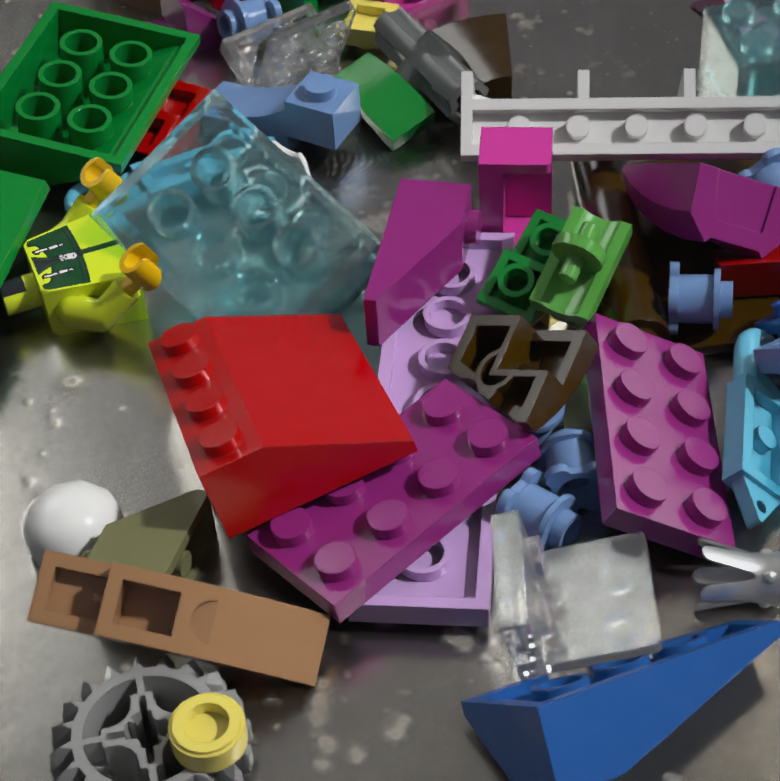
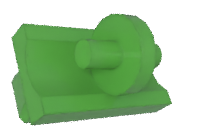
M573 206L561 233L557 234L552 244V252L529 297L530 307L551 314L558 321L578 328L584 327L596 313L633 234L632 224L623 221L605 220L591 214L584 208Z

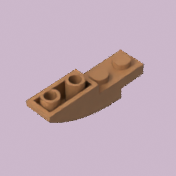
M47 549L44 551L27 621L39 625L170 653L178 657L195 659L196 661L313 687L316 686L331 615L216 585L117 562L106 563Z

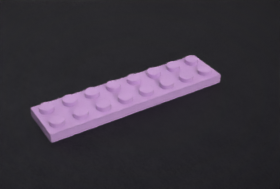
M481 232L478 246L469 245L463 269L382 344L378 379L399 415L444 379L449 380L500 413L499 409L495 408L481 395L459 380L447 367L472 315H502L479 305L476 298L504 249L507 248L513 251L515 248V233ZM498 492L348 616L349 621L489 627L497 522L495 508L498 502Z

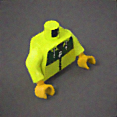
M99 157L89 160L80 173V181L83 186L89 189L88 193L85 196H77L61 222L51 230L28 239L23 245L30 273L4 280L0 288V294L8 316L42 307L51 332L57 335L81 331L104 333L109 331L114 325L149 318L143 290L152 291L161 284L162 273L157 267L159 256L144 243H136L127 248L110 208L102 209L100 206L102 201L112 202L117 200L124 191V184L122 178L113 172V168Z

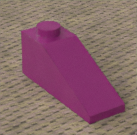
M400 179L363 299L367 345L381 346L463 269L469 245L478 246L482 228V211L472 209L471 184Z

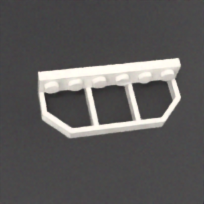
M684 68L677 97L590 98L589 70H578L576 98L491 99L475 94L473 71H461V162H478L481 127H553L552 161L761 159V156L769 149L780 148V94L774 96L696 97L695 68Z

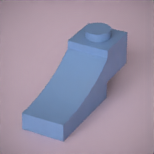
M310 71L299 84L285 87H254L222 81L196 109L198 127L220 134L232 130L236 136H274L275 141L291 151L295 149L301 140L336 150L362 119L359 84Z

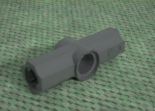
M402 7L392 12L384 11L373 25L376 30L374 43L398 66L395 70L396 73L420 95L432 101L450 120L461 125V71H471L462 63L465 60L464 56L435 32L426 29L412 14ZM473 73L475 94L487 97L489 89Z

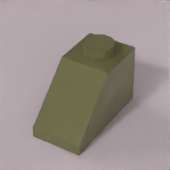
M195 489L106 524L93 548L84 551L81 557L106 563L117 562L194 580L217 537L211 501L205 491Z

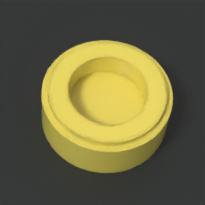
M202 693L194 695L183 701L174 710L169 720L168 734L173 753L178 762L189 770L200 773H213L224 770L233 765L243 755L247 747L248 731L244 712L235 700L224 694Z

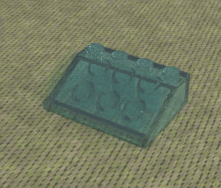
M215 89L89 215L125 251L136 243H144L159 256L157 267L162 273L160 285L197 320L203 317L339 314L351 305L367 288L381 244V240Z

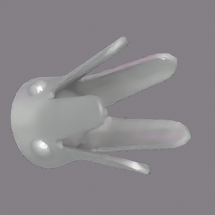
M697 538L698 544L703 548L702 554L707 560L729 567H701L694 571L692 575L694 581L702 585H708L700 593V597L704 601L695 605L694 611L747 602L758 603L762 608H767L770 605L780 606V551L772 552L766 548L760 550V552H749L704 538Z

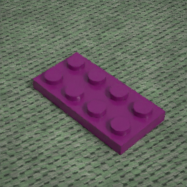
M595 313L582 330H587L600 345L586 374L602 525L703 559L706 558L702 554L703 548L698 544L697 538H704L735 547L726 487L722 481V464L703 353L697 352L685 344L674 343L644 332L630 323H621Z
M444 379L399 415L416 444L417 452L260 524L246 535L253 554L331 615L336 621L341 623L541 456L538 438L449 380Z

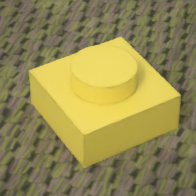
M349 0L334 25L336 43L356 46L365 50L379 49L374 43L376 30L373 25L384 11H395L399 8V4L372 0Z

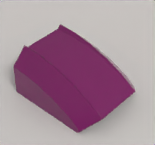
M701 162L626 164L622 169L626 193L637 209L650 222L669 234L685 240L710 241L733 253L760 259L780 245V187L772 186Z

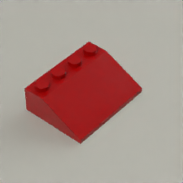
M341 314L203 317L192 323L177 324L166 330L160 338L147 343L198 478L229 539L418 451L412 436Z

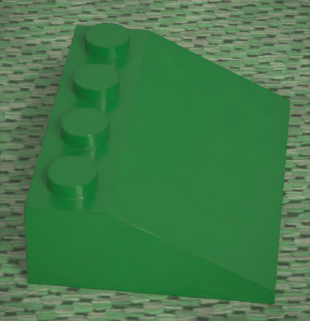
M52 1L0 74V170L45 180L48 186L80 181V173L85 164L92 158L99 157L107 162L117 175L122 174L198 48L200 35Z

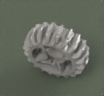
M165 654L156 667H146L145 663L136 655L132 670L119 674L107 665L106 682L99 686L82 681L80 693L82 702L63 703V714L61 716L64 724L52 727L51 744L54 751L49 754L51 759L49 761V768L54 781H244L243 775L251 773V766L253 765L250 742L253 740L250 720L246 717L245 721L248 731L247 747L243 755L233 765L218 772L200 773L187 769L176 759L168 734V724L172 713L183 701L202 693H220L235 700L244 712L243 702L237 695L236 690H227L226 682L221 678L218 671L203 675V670L195 659H192L180 669H176L175 663ZM155 738L157 744L153 746L155 760L154 763L149 764L147 755L151 754L150 739Z

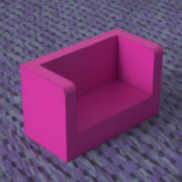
M481 127L478 159L479 210L482 211L481 232L515 233L516 246L536 209L552 214L553 127Z

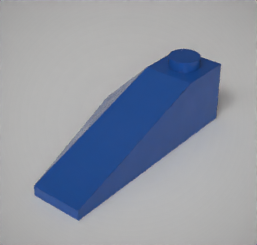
M779 620L731 621L653 643L650 646L652 659L649 658L648 653H632L613 658L606 656L586 662L589 675L572 674L549 680L548 675L542 674L460 701L463 715L510 781H609L629 771L780 637Z

